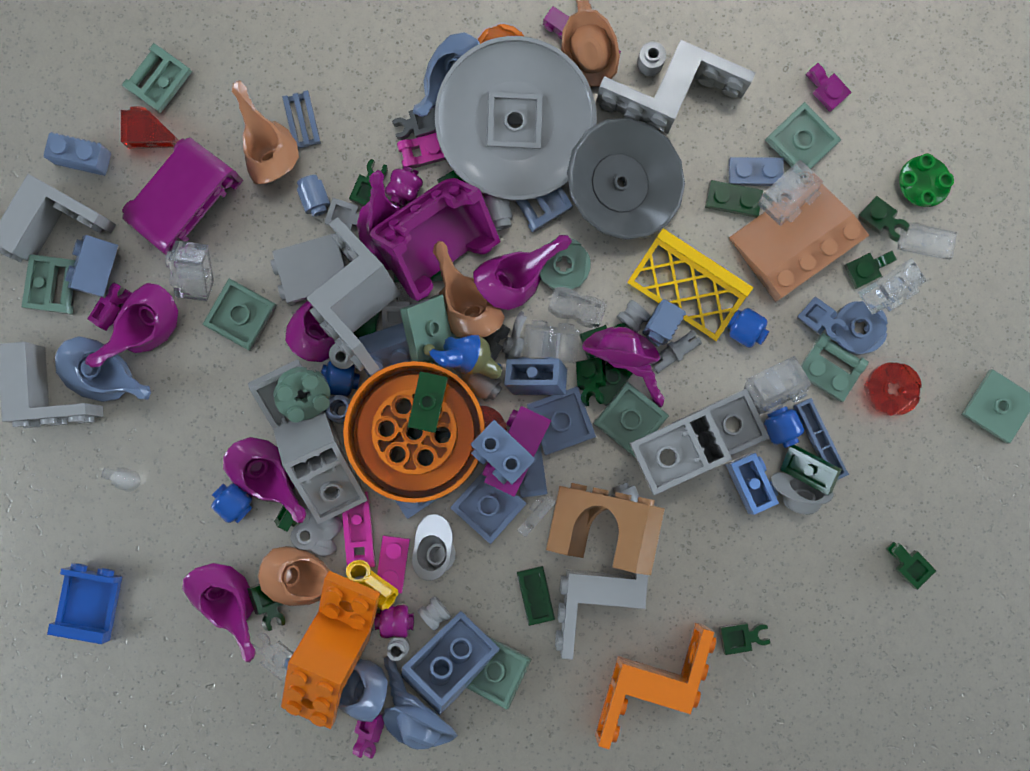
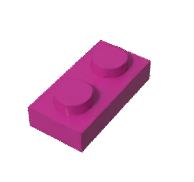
M383 535L377 575L398 589V593L402 594L410 539Z

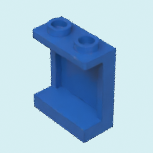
M71 563L70 567L62 568L60 574L64 575L56 620L49 624L47 635L96 644H104L110 641L123 576L114 575L115 570L98 568L97 572L87 570V565Z

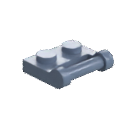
M562 187L549 194L535 198L545 213L539 218L528 200H515L530 223L528 227L532 233L573 208Z

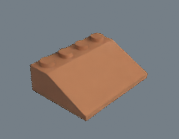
M813 177L734 233L729 239L773 300L777 302L870 235L856 216L816 177Z

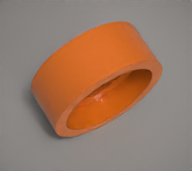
M402 362L376 372L356 391L345 415L344 445L353 469L371 489L396 501L426 502L439 499L454 492L474 473L479 461L471 454L474 448L470 444L485 430V422L475 395L457 375L432 363ZM420 371L448 377L437 430L440 428L449 429L451 437L446 443L437 442L435 438L436 433L423 431L422 436L418 440H411L408 436L409 427H407L411 410L407 414H400L397 411V404L403 399H407L411 402V405L413 404ZM390 421L394 424V433L389 437H384L380 432V427L384 422ZM396 447H402L406 453L405 459L400 463L394 462L391 458V452ZM424 450H430L434 456L433 462L429 466L421 465L418 459L419 454Z

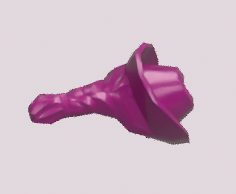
M377 170L369 176V182L372 187L370 201L360 209L357 230L359 240L384 265L386 270H391L373 243L370 232L376 225L399 211L400 207L391 203L385 196L384 175L380 170Z
M559 235L550 244H545L532 252L518 251L487 260L473 271L474 283L480 294L496 308L511 310L522 306L535 294L541 280L540 272L546 262L558 252L567 249L572 240L568 235Z
M146 283L136 289L121 306L120 312L114 321L113 333L109 342L98 351L89 354L85 364L94 368L100 367L106 359L112 358L125 350L133 353L147 352L167 341L177 327L178 308L173 297L157 284Z
M306 301L294 312L286 327L285 341L291 351L300 358L311 362H323L329 358V351L335 344V340L328 336L320 326V323L310 313L309 310L313 306L309 301Z
M610 327L593 333L583 342L582 347L585 352L607 361L616 368H624L636 376L643 377L653 402L658 407L663 406L665 398L657 387L655 374L650 365L658 362L661 357L657 348L646 337L627 327Z
M253 437L232 444L223 456V470L231 482L251 497L265 502L283 504L290 512L294 521L303 523L307 514L306 509L298 504V500L293 492L295 486L282 465L278 447L268 440Z
M211 563L195 568L183 578V592L192 606L202 613L213 625L218 628L227 629L235 636L243 660L250 663L254 659L256 652L250 642L251 637L246 621L254 609L247 588H250L246 578L233 567Z

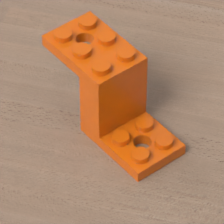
M332 571L327 573L324 578L318 613L288 662L281 708L292 715H299L310 720L316 726L332 728L336 720L342 690L370 640L381 592Z
M695 623L680 675L618 656L595 732L598 746L610 749L611 743L617 742L620 732V726H617L619 715L624 716L628 705V699L625 698L626 695L691 714L693 707L697 708L700 701L701 692L698 691L700 681H705L709 665L706 664L708 653L712 654L715 649L716 637H713L715 632L706 625Z

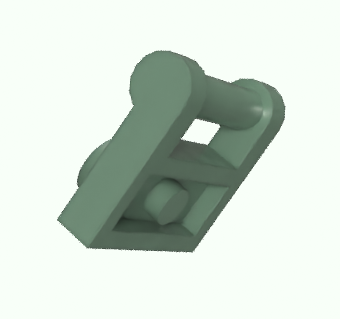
M153 43L149 48L150 53L129 80L125 79L122 86L161 114L192 71ZM158 59L163 60L142 89L139 88V84Z
M30 254L21 307L73 315L74 306H71L73 289L67 288L69 282L65 281V276L69 265L74 266L75 260ZM61 267L65 268L60 304L53 303L58 269Z
M822 333L796 374L838 401L844 402L859 376L866 369L869 361L863 357L859 359L829 340L830 337ZM824 348L852 366L851 372L847 373L819 355Z

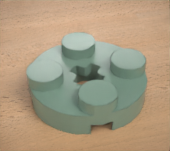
M571 238L572 243L568 248L550 258L542 268L539 276L542 283L550 289L559 292L572 291L579 288L587 279L591 267L590 256L585 248L581 246L582 244ZM562 258H567V263L571 264V268H567L565 272L560 271V267L556 266V262H561Z
M296 367L284 372L279 377L273 397L276 407L282 415L288 417L290 421L298 423L302 420L312 419L328 409L330 405V388L321 372L307 370V367ZM298 390L309 391L304 398L296 397L298 396Z

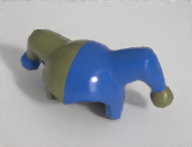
M470 335L459 339L448 337L444 342V351L435 350V346L427 344L423 348L424 354L431 356L441 367H453L456 371L468 375L479 373L495 380L501 377V364L496 363L491 358L489 344L479 335Z

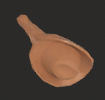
M576 0L578 12L569 17L563 29L561 51L579 67L590 87H598L604 76L612 79L617 73L620 58L617 37L609 21L597 10H592L589 0Z
M238 80L233 83L232 93L239 102V109L245 122L243 150L247 171L255 185L267 184L281 178L293 169L299 158L297 142L287 128L276 121L266 119L256 110L247 93V87Z
M438 241L434 244L433 254L439 261L445 285L439 292V295L444 297L451 332L460 338L470 335H479L482 338L489 336L503 324L505 317L501 308L491 305L478 291L474 279L462 275L454 267L448 254L447 246L443 241Z
M285 546L272 549L263 558L258 578L261 591L271 600L288 606L310 605L321 600L324 578L330 570L321 559L308 551Z

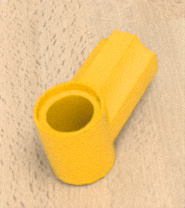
M355 560L347 566L346 576L348 579L381 592L378 608L383 611L394 603L398 595V589L374 573L367 562ZM357 576H364L362 579H354Z

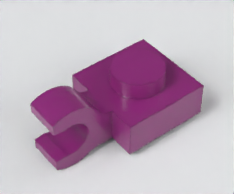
M819 63L806 73L808 79L818 87L813 92L814 96L829 112L852 93L835 73L828 78L826 71Z
M115 282L110 285L106 297L99 299L87 318L105 331L114 323L118 316V312L121 309L118 305L125 303L132 294V292L125 289L118 296L117 293L121 286Z
M380 712L372 722L357 721L354 732L359 736L352 751L357 757L362 758L363 752L370 759L374 757L376 746L373 742L379 743L384 728L383 713Z

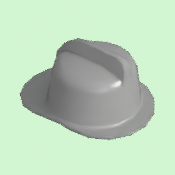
M776 473L771 478L774 488L783 495L785 506L800 514H814L820 509L822 504L830 502L834 495L833 491L831 494L826 495L787 473Z
M438 514L428 515L419 523L412 557L413 569L418 577L431 581L440 578L449 570L456 556L453 545V531L450 523Z

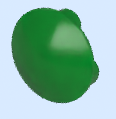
M929 153L910 159L902 167L899 175V185L903 195L911 203L921 207H933L943 202L949 195L951 186L954 184V176L949 172L945 164Z

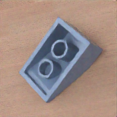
M460 611L402 667L401 676L440 715L459 697L497 654L500 648Z

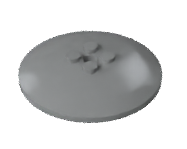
M505 36L491 39L468 50L453 64L446 74L439 89L435 105L436 135L441 151L450 167L464 182L479 188L486 195L504 200L534 199L549 194L568 182L567 170L572 149L585 131L597 124L596 106L592 90L579 67L565 53L551 44L523 36ZM510 114L519 115L522 119V125L518 128L509 126L507 117Z

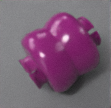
M402 166V169H394L392 171L390 182L385 188V193L391 197V200H389L391 203L395 204L396 202L397 206L404 207L418 198V191L423 185V180L417 176L419 173L417 170L408 166Z
M404 604L391 605L383 611L380 609V613L376 612L374 628L380 631V636L384 639L392 637L407 638L409 630H414V613H409L408 606Z

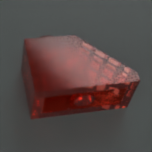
M132 106L130 110H121V143L128 149L174 148L175 144L179 141L145 107Z

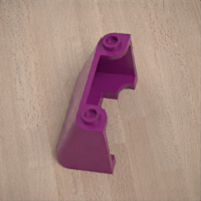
M190 137L182 138L175 144L174 152L136 198L127 202L122 209V213H124L122 219L175 262L184 253L180 248L182 240L185 243L188 242L189 238L187 235L220 195L223 198L227 195L224 190L229 187L236 190L243 182V179L235 170Z
M456 178L446 179L376 225L370 232L373 243L409 297L415 301H419L430 294L433 289L430 277L440 271L439 261L433 254L434 244L438 241L445 243L452 262L467 251L480 255L487 254L494 246L501 242L480 189Z

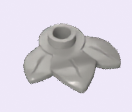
M523 311L519 312L515 319L511 337H506L502 352L505 353L506 359H518L522 353L524 339L520 338V332L527 319Z
M306 507V518L303 520V523L295 526L291 532L292 544L299 550L310 549L317 556H328L336 552V546L331 539L340 532L343 521L338 517H333L317 524L310 510ZM301 532L309 533L310 538L308 541L300 539Z

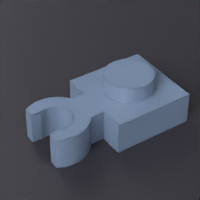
M816 296L798 315L800 321L819 335L826 329L828 336L836 342L839 341V338L834 333V330L837 327H842L846 331L849 329L842 319H834L838 315L837 312Z

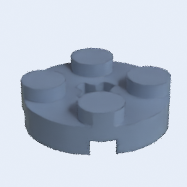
M854 301L846 304L837 312L838 315L834 319H842L849 328L847 331L842 327H837L834 330V333L839 338L837 344L853 355H861L877 350L885 342L887 337V317L876 304ZM855 322H864L866 324L864 335L855 332Z

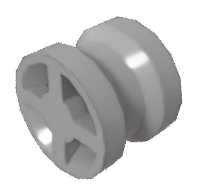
M630 300L627 304V309L624 312H620L617 318L627 328L638 333L641 329L640 325L643 322H647L651 316L641 305Z
M436 596L430 599V603L426 607L422 606L417 610L426 624L434 631L439 628V623L452 617Z

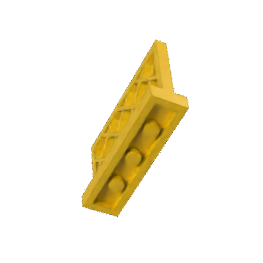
M664 228L627 282L657 303L663 300L660 298L658 287L674 284L677 300L669 302H678V307L682 309V301L696 299L699 314L693 316L685 315L683 320L715 341L718 340L733 315L754 288ZM659 245L668 251L670 262L654 266L652 254ZM672 255H674L680 260L673 262ZM650 258L651 266L643 268ZM686 263L689 265L692 277L676 280L674 264ZM671 266L673 281L658 284L655 268ZM652 269L655 285L643 287L635 282L641 271ZM694 269L703 275L695 276ZM707 277L712 280L714 292L699 295L696 279ZM693 280L696 296L680 299L677 283ZM716 284H718L725 290L718 291ZM656 288L657 296L647 289ZM730 292L738 297L732 308L721 310L718 294ZM715 295L718 311L702 313L700 298ZM729 311V313L723 320L722 313ZM719 313L721 325L713 333L705 328L703 316ZM700 317L701 325L693 319Z

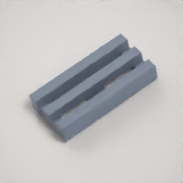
M303 91L302 94L294 93L293 96L289 97L287 95L282 96L290 133L297 142L298 149L321 144L309 91ZM302 100H305L314 139L309 140L300 103ZM290 103H295L303 137L301 142L298 139Z

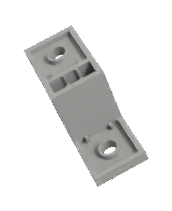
M680 40L655 98L604 76L599 87L596 102L600 103V107L606 111H618L624 114L625 118H632L651 124L659 132L668 134L693 78L698 79V82L703 86H714L723 90L722 92L728 97H739L742 99L755 76V72Z
M27 174L0 219V253L20 263L23 259L29 261L30 254L38 255L62 213L98 233L102 229L112 233L116 224L80 202Z
M337 217L329 223L335 232L332 238L343 249L341 252L350 263L307 297V300L313 306L309 311L328 336L335 340L334 342L342 352L350 357L349 359L359 371L365 369L372 376L380 368L353 332L401 293L384 265Z
M28 342L0 344L2 422L12 423L13 427L38 428L41 427L40 425H68L67 420L68 422H77L78 424L95 422V417H103V406L80 403L49 406L45 347Z
M297 359L249 382L248 387L274 430L281 462L317 524H320L368 501L343 454L333 421L328 418L325 411L312 419L295 423L282 415L277 409L273 397L274 389L278 384L277 380L284 372L292 368L302 367ZM298 390V396L296 397L304 398L309 391ZM334 486L338 488L334 493H324L328 487Z
M744 389L629 444L652 494L656 495L732 460L731 455L770 437L748 390ZM729 417H735L739 420L740 428L737 432H730L726 428V421ZM665 449H670L675 454V461L670 466H666L660 461V454Z
M567 569L566 576L561 575L560 592L564 595V603H559L557 619L562 623V629L556 630L555 638L556 651H560L561 658L573 660L578 603L645 609L648 575L632 572L631 575Z

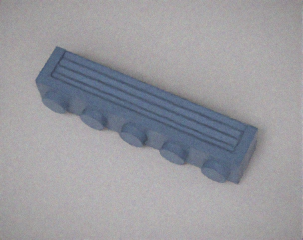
M812 398L794 405L793 408L799 416L817 457L842 469L838 480L849 475Z

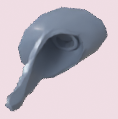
M465 32L452 34L437 47L428 62L424 77L426 96L420 103L414 105L413 114L424 117L428 115L430 109L435 107L438 92L446 74L462 55L480 44L476 38Z
M78 336L64 341L58 348L55 355L56 373L65 386L78 395L104 402L119 399L124 393L128 392L134 394L138 399H149L151 394L150 387L139 384L137 380L132 378L127 363L118 354L106 359L100 367L94 368L85 364L88 355L98 351L105 344L94 339Z
M386 656L384 658V666L388 671L391 696L395 706L386 708L382 715L385 727L398 742L415 750L429 749L454 740L458 736L454 729L443 721L436 711L427 708L417 697L406 691L402 676L397 669L396 661Z
M291 658L285 659L284 667L286 668V670L288 667V662ZM359 659L342 690L338 708L359 721L372 722L379 715L386 699L388 681L383 669L370 660Z

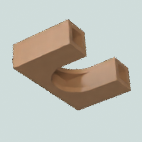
M571 483L570 488L559 486L546 548L547 551L584 558L589 529L593 520L601 512L610 510L615 516L619 528L612 567L637 574H652L665 508L654 506L655 500L638 497V501L633 502L631 501L632 495L615 492V496L610 497L608 496L609 491L593 487L592 493L587 492V486Z

